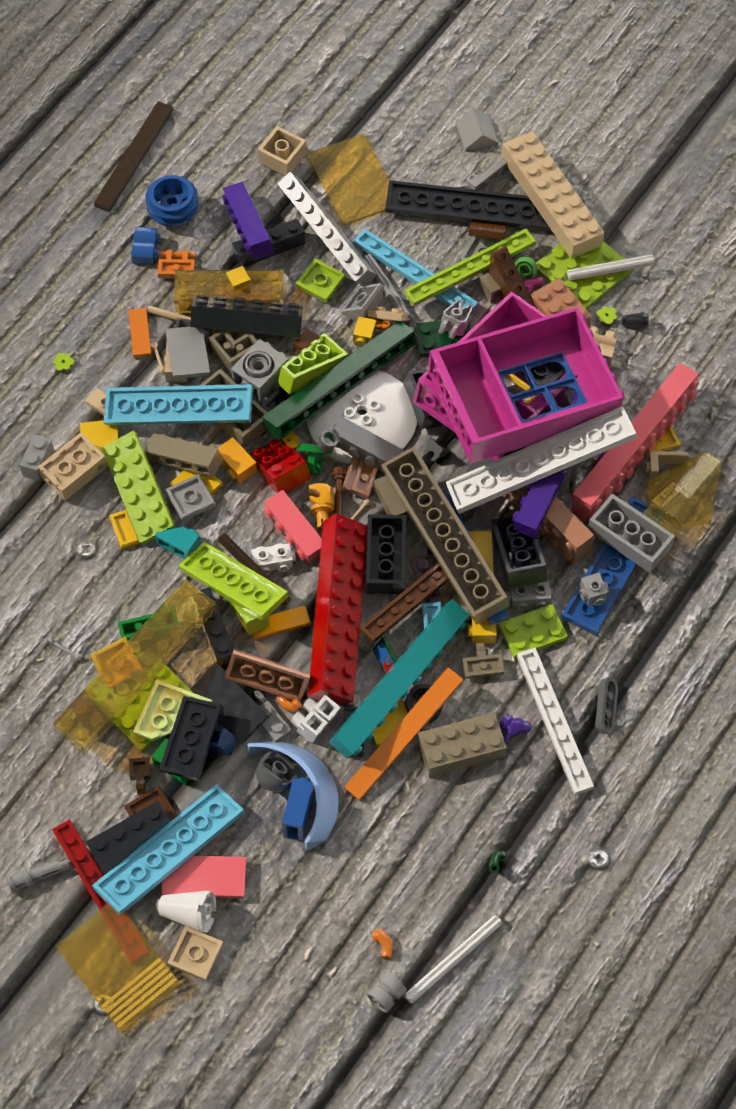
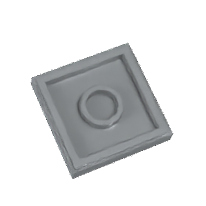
M199 474L165 489V493L182 522L216 506L214 499Z

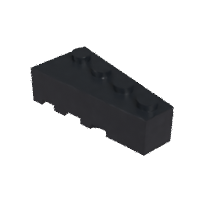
M159 801L89 839L86 843L105 875L170 823Z

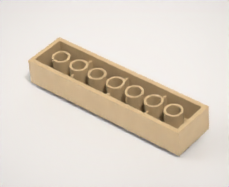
M531 131L503 143L501 158L504 157L507 161V167L572 259L602 246L604 231L535 133Z

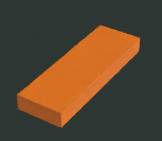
M146 308L129 309L133 358L152 357Z

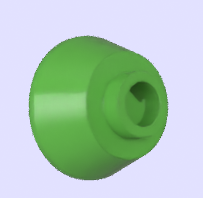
M521 257L515 262L522 280L535 278L538 267L537 262L533 258Z

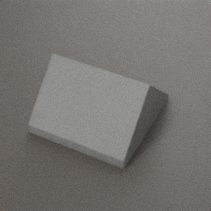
M473 108L456 122L465 151L498 145L489 115Z
M378 283L359 286L340 312L356 322L359 316L370 318L368 317V310L375 309V306H379L383 301V285Z

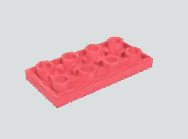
M192 856L162 881L161 895L208 890L215 894V898H244L246 857Z

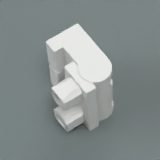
M326 695L319 702L309 697L302 706L309 714L305 717L298 711L292 717L291 722L298 728L297 733L313 743L336 716L340 706Z

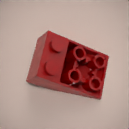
M274 439L249 454L256 462L257 469L276 493L282 490L287 493L311 479L306 461L282 439L280 441Z

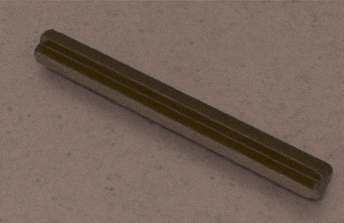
M226 533L218 538V542L239 563L278 585ZM289 596L281 605L285 607L292 600Z

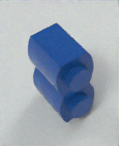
M135 227L131 252L132 264L154 265V261L158 260V249L156 247L160 245L161 236L157 233V228Z

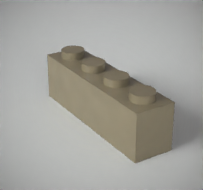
M153 433L144 449L150 462L210 477L215 476L223 461L218 448L214 446H205L198 442L185 441L182 438L176 439L166 434Z

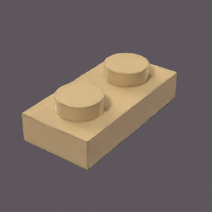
M375 306V309L368 310V317L407 321L409 313H404L403 309L392 308V311H387L386 307Z

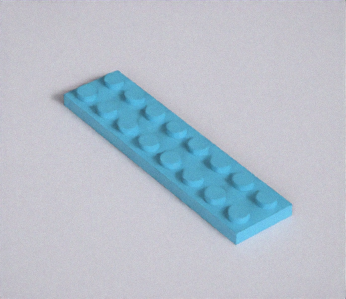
M245 384L107 388L104 424L143 425L251 422L253 386Z
M216 784L92 885L93 889L119 915H122L244 814V809Z

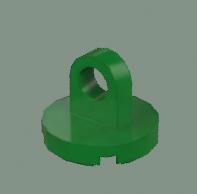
M299 443L297 451L308 452L307 466L310 475L320 474L323 453L335 454V448L332 451L326 452L321 450L318 445Z

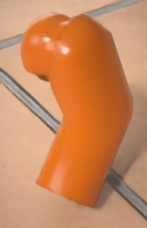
M370 317V319L376 320V328L382 332L392 326L388 320Z
M276 697L279 704L288 712L296 713L302 707L298 699H294L291 702L287 698Z
M383 929L373 931L372 939L376 942L379 941L382 945L381 958L391 959L393 940Z

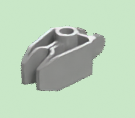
M458 300L443 312L439 333L444 334L445 331H448L449 338L452 339L456 335H464L470 321L473 304L470 303L468 306L463 307L464 300Z

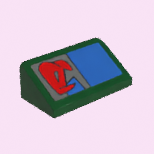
M382 637L373 648V652L386 675L398 661V658L387 637Z

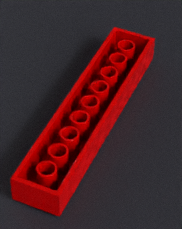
M336 513L323 521L308 697L320 701L326 695L341 708L344 704L354 701L368 526Z

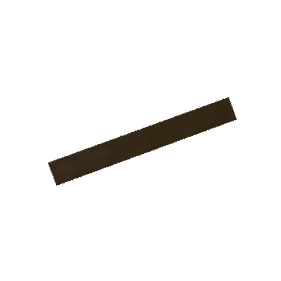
M157 101L94 201V207L107 212L112 210L174 111L173 106Z

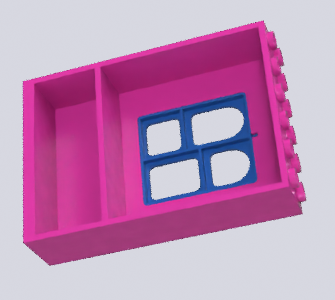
M578 307L430 350L428 374L470 464L538 443L622 407L624 399L623 390L619 389L616 377L610 372L608 361L606 358H603L600 345L595 342L593 331L591 328H588L586 318L583 313L581 314ZM552 362L559 363L565 368L566 374L563 379L542 386L537 384L531 372V368ZM522 372L530 389L511 394L503 377ZM562 387H569L576 391L578 400L571 406L560 408L551 391ZM543 394L551 411L523 419L515 402Z

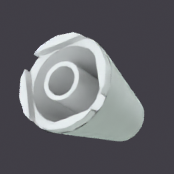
M208 890L162 895L157 900L156 910L162 917L199 932H208L214 922L211 914L212 911L216 912L215 894Z

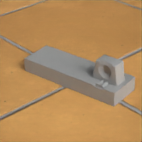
M503 157L480 176L472 173L466 178V183L470 189L483 191L509 170L507 161Z

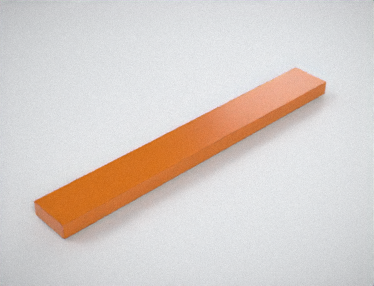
M448 667L344 788L360 801L418 735V732L424 728L463 683V678Z

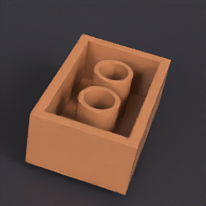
M560 278L530 294L535 307L546 316L578 307L581 314L583 313L586 318L588 328L590 327L591 314Z

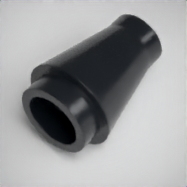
M640 312L622 316V326L641 330L648 328L649 314Z

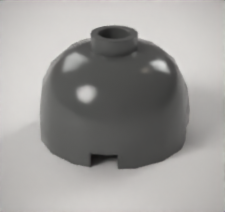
M268 752L258 763L256 769L257 779L266 790L272 792L285 791L292 785L293 778L297 779L298 775L293 771L295 766L282 754L270 755L272 752Z

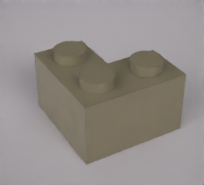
M221 330L209 337L211 351L230 374L231 368L257 342L251 333H247L234 341L226 330Z

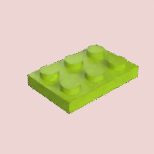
M553 604L500 622L498 625L513 659L517 658V653L536 648L538 651L568 639V635Z

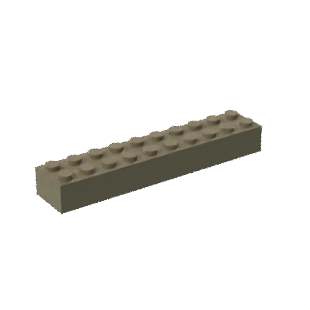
M415 446L383 463L381 466L387 479L475 624L477 625L509 607L508 597Z

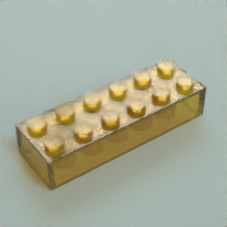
M175 270L176 313L191 312L194 296H198V294H206L214 298L216 296H225L227 299L240 297L244 298L245 301L260 299L266 303L279 301L281 304H284V270H245L251 283L237 289H233L226 275V272L231 270Z

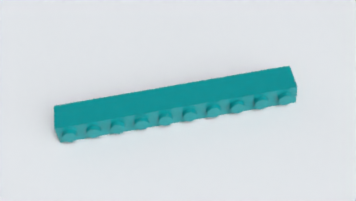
M454 599L442 607L331 738L329 743L345 758L351 755L356 756L362 750L361 744L372 738L375 734L373 732L375 727L379 728L386 721V714L388 712L391 714L398 707L396 702L408 695L410 692L408 688L411 685L414 686L422 678L420 676L422 671L426 672L433 665L432 659L434 657L438 658L445 650L443 646L446 643L450 644L456 637L454 633L457 630H462L467 624L465 620L469 617V614Z

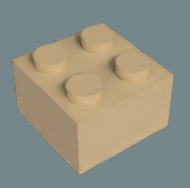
M276 126L258 148V161L286 176L289 172L292 173L307 154L306 140Z

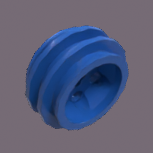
M163 176L155 180L148 187L145 194L148 214L151 219L161 225L173 227L185 224L196 215L199 208L197 189L192 182L181 176Z

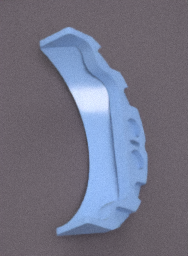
M283 742L247 744L250 756L262 750H269L273 755L277 753L283 756L288 755L306 771L311 782H313L317 809L314 824L305 839V848L309 851L324 843L335 824L339 804L337 787L332 775L328 772V768L314 754L293 744Z

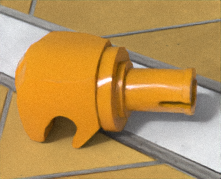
M318 483L309 485V492L312 495L310 496V502L313 504L311 512L317 515V530L322 531L323 521L328 519V515L334 511V490L328 484Z

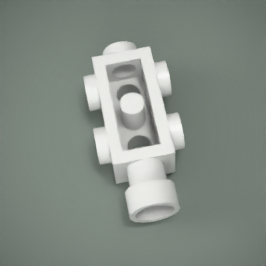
M279 543L270 547L260 546L256 549H251L252 557L250 558L267 575L273 570L286 572L293 567V562L296 561L295 552L290 550L289 543Z

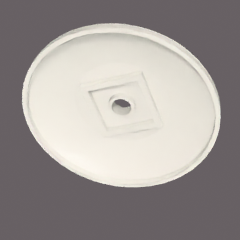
M379 370L307 421L310 436L316 445H318L317 440L324 430H333L340 416L403 450L411 442L417 428V419L404 384L392 375ZM364 409L367 411V413L365 415H360L357 413V411ZM324 437L327 443L332 444L329 438ZM336 447L335 454H326L330 458L348 465L352 458L347 452Z

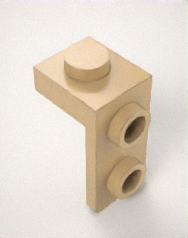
M650 451L649 460L645 465V472L649 473V480H657L658 464L685 465L688 459V452Z

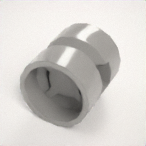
M386 972L379 979V986L374 985L367 993L369 1000L385 1013L394 1006V999H400L406 992V987L389 972Z

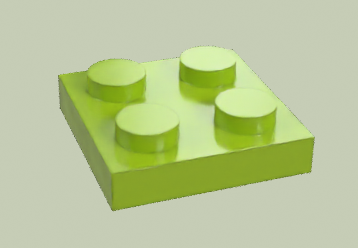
M315 258L296 282V288L327 303L344 281L345 274Z

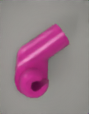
M542 277L525 279L524 284L529 294L534 287L543 286Z

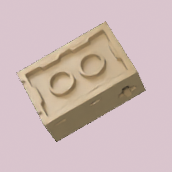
M79 433L40 464L38 470L41 478L66 501L105 470L108 464L105 455L84 434Z

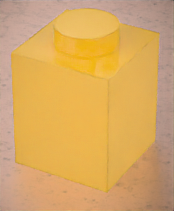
M358 317L353 333V344L362 347L374 339L376 320Z

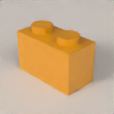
M233 437L218 447L223 458L220 467H224L227 470V474L232 480L235 479L240 484L257 472L254 459Z

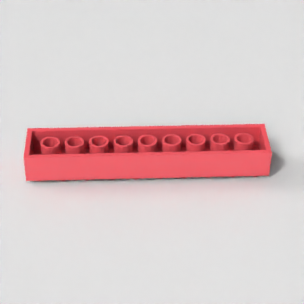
M682 363L677 365L632 420L631 424L638 438L608 450L574 491L571 507L573 514L589 523V520L610 495L615 492L618 493L622 489L623 482L632 477L636 466H640L643 463L646 453L653 451L656 441L664 437L668 426L672 427L678 414H682L685 411L686 404L695 399L697 395L696 388L699 384V373Z

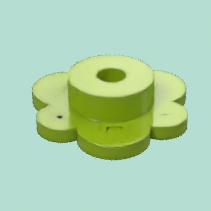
M604 306L596 312L599 322H605L607 325L612 324L613 320L617 319L616 310L612 307Z
M58 353L56 359L53 360V364L56 365L57 371L69 370L70 366L74 364V359L68 353L65 355Z

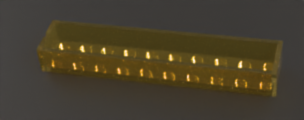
M185 579L53 722L54 730L65 740L69 741L70 739L71 745L85 755L213 614L216 603Z

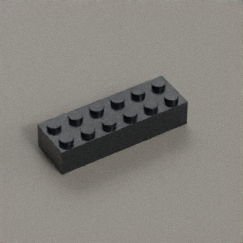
M198 294V296H194L192 303L190 327L300 337L303 306H299L298 303L286 305L281 304L279 301L266 303L260 299L245 301L244 298L240 297L227 299L225 296H216L214 298L206 294Z

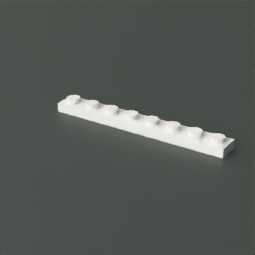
M536 648L517 653V659L574 796L593 790L594 785Z

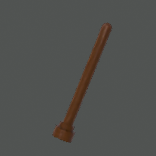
M338 466L332 469V478L336 482L335 514L338 513L343 516L342 486L347 468Z

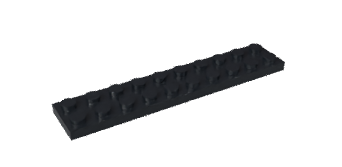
M389 180L385 213L506 225V227L552 232L530 198L526 195Z

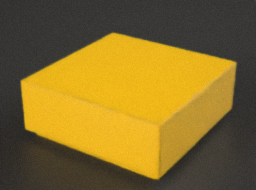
M243 266L226 272L233 289L251 283Z

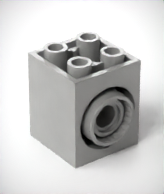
M259 339L231 368L232 380L237 385L251 384L253 386L252 398L259 404L264 397L269 398L272 395V390L279 385L278 379L281 368L288 362V358L283 352L275 350L268 342H263Z

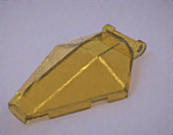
M705 451L647 481L648 508L643 514L675 536L680 530L685 528L709 525L712 520L722 460L712 453ZM652 513L656 514L657 516H659L660 518H662V519L665 520L666 522L670 523L671 525H673V527H671V526L668 525L667 523L663 522L662 520H660V519L657 518L656 516L652 515Z

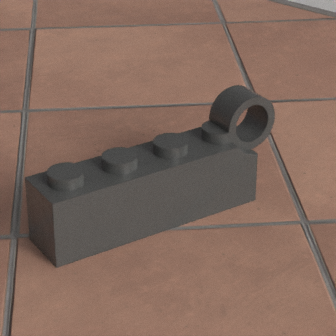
M342 416L334 425L333 430H324L317 440L321 450L329 452L335 447L340 448L350 456L362 460L367 465L382 471V473H384L381 466L383 463L405 452V450ZM324 437L329 438L332 444L327 443Z

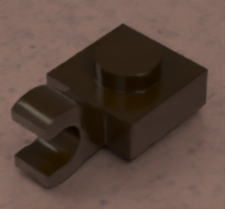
M149 757L129 759L130 780H136L137 795L145 794V779H151Z

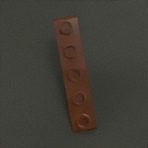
M503 246L491 253L489 274L501 288V300L510 292H513L535 307L507 247Z

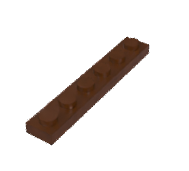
M439 563L360 627V632L374 644L445 585L449 579Z

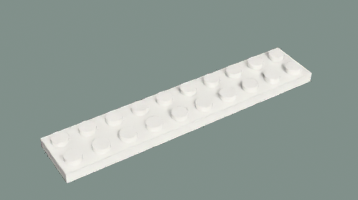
M622 406L451 479L446 484L456 509L460 514L638 437Z

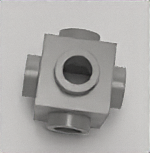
M600 573L581 578L579 590L581 599L585 600L588 606H598L606 601L609 587L606 582H603Z

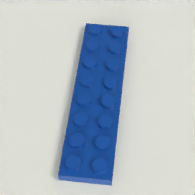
M633 496L628 502L630 506L659 525L665 517L666 512ZM604 542L584 577L600 573L603 582H606L609 587L606 601L598 606H588L586 601L581 599L579 585L562 613L561 618L596 635L637 564Z

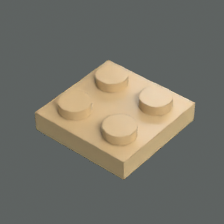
M185 926L167 964L170 967L206 981L221 951L223 941Z

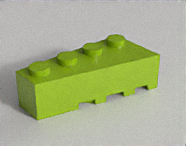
M323 333L318 340L315 339L311 343L310 347L304 348L300 355L294 356L282 366L278 384L288 394H292L303 389L323 373L348 357V353L328 335Z

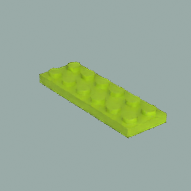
M133 430L102 447L139 542L144 545L154 540L157 532L176 528L137 433Z
M203 542L178 565L181 572L207 588L210 587L212 591L261 621L267 618L289 597L288 591L206 542Z

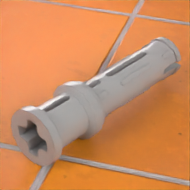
M66 857L30 871L25 869L22 873L12 877L6 876V879L13 894L15 890L26 886L32 887L34 882L70 870Z

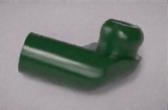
M497 850L493 853L489 862L490 872L497 873L499 871V862L506 861L505 851L499 852Z

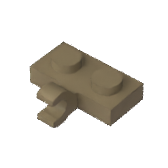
M476 643L477 657L462 658L465 679L504 674L502 654L486 655L484 643Z

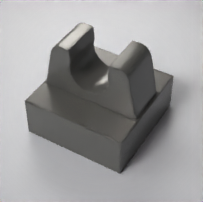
M429 438L425 443L427 447L424 454L428 456L431 452H434V456L431 459L434 462H437L441 457H446L450 452L435 439Z

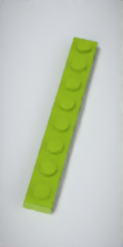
M524 229L405 289L404 294L413 307L489 269L490 254L503 246L507 247L511 257L535 246L536 240L527 229Z

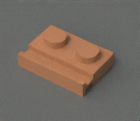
M352 457L342 490L350 491L349 493L367 499L377 469L356 457Z

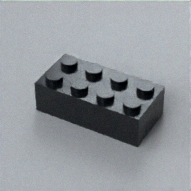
M368 514L366 593L401 594L405 591L406 515Z
M513 516L492 519L493 538L509 589L547 582L546 563L537 536L532 538L515 531L514 522H512Z

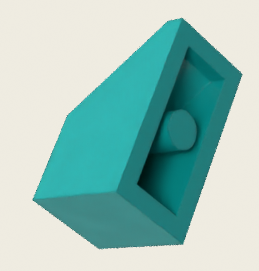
M185 527L165 530L155 534L157 545L184 560L201 544L199 534L195 530Z

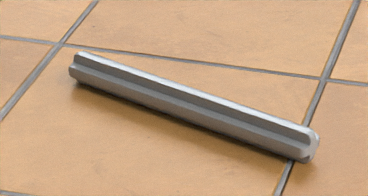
M370 253L365 255L363 258L377 274L375 279L383 285V291L394 308L403 309L404 313H409L408 320L404 322L406 324L412 322L413 315L373 255Z

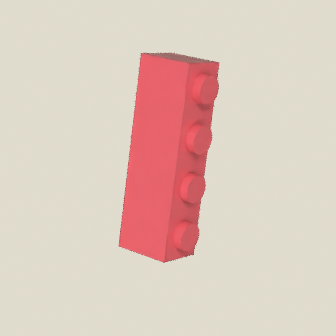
M282 490L265 500L264 514L269 520L272 519L274 521L277 531L285 535L287 544L289 543L290 547L293 546L296 549L298 558L301 561L304 560L307 565L319 559L322 538L287 494Z

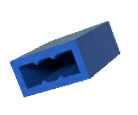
M293 778L282 821L283 838L302 842L304 840L314 799L313 782L306 778Z

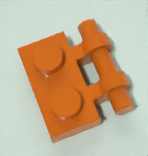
M173 250L160 251V258L166 259H159L158 278L194 279L195 260L189 259H196V252H189V250H183V252Z

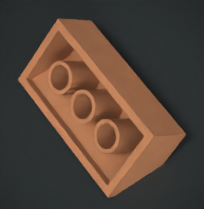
M234 649L225 675L226 679L290 700L298 699L299 701L302 699L310 677L308 672Z

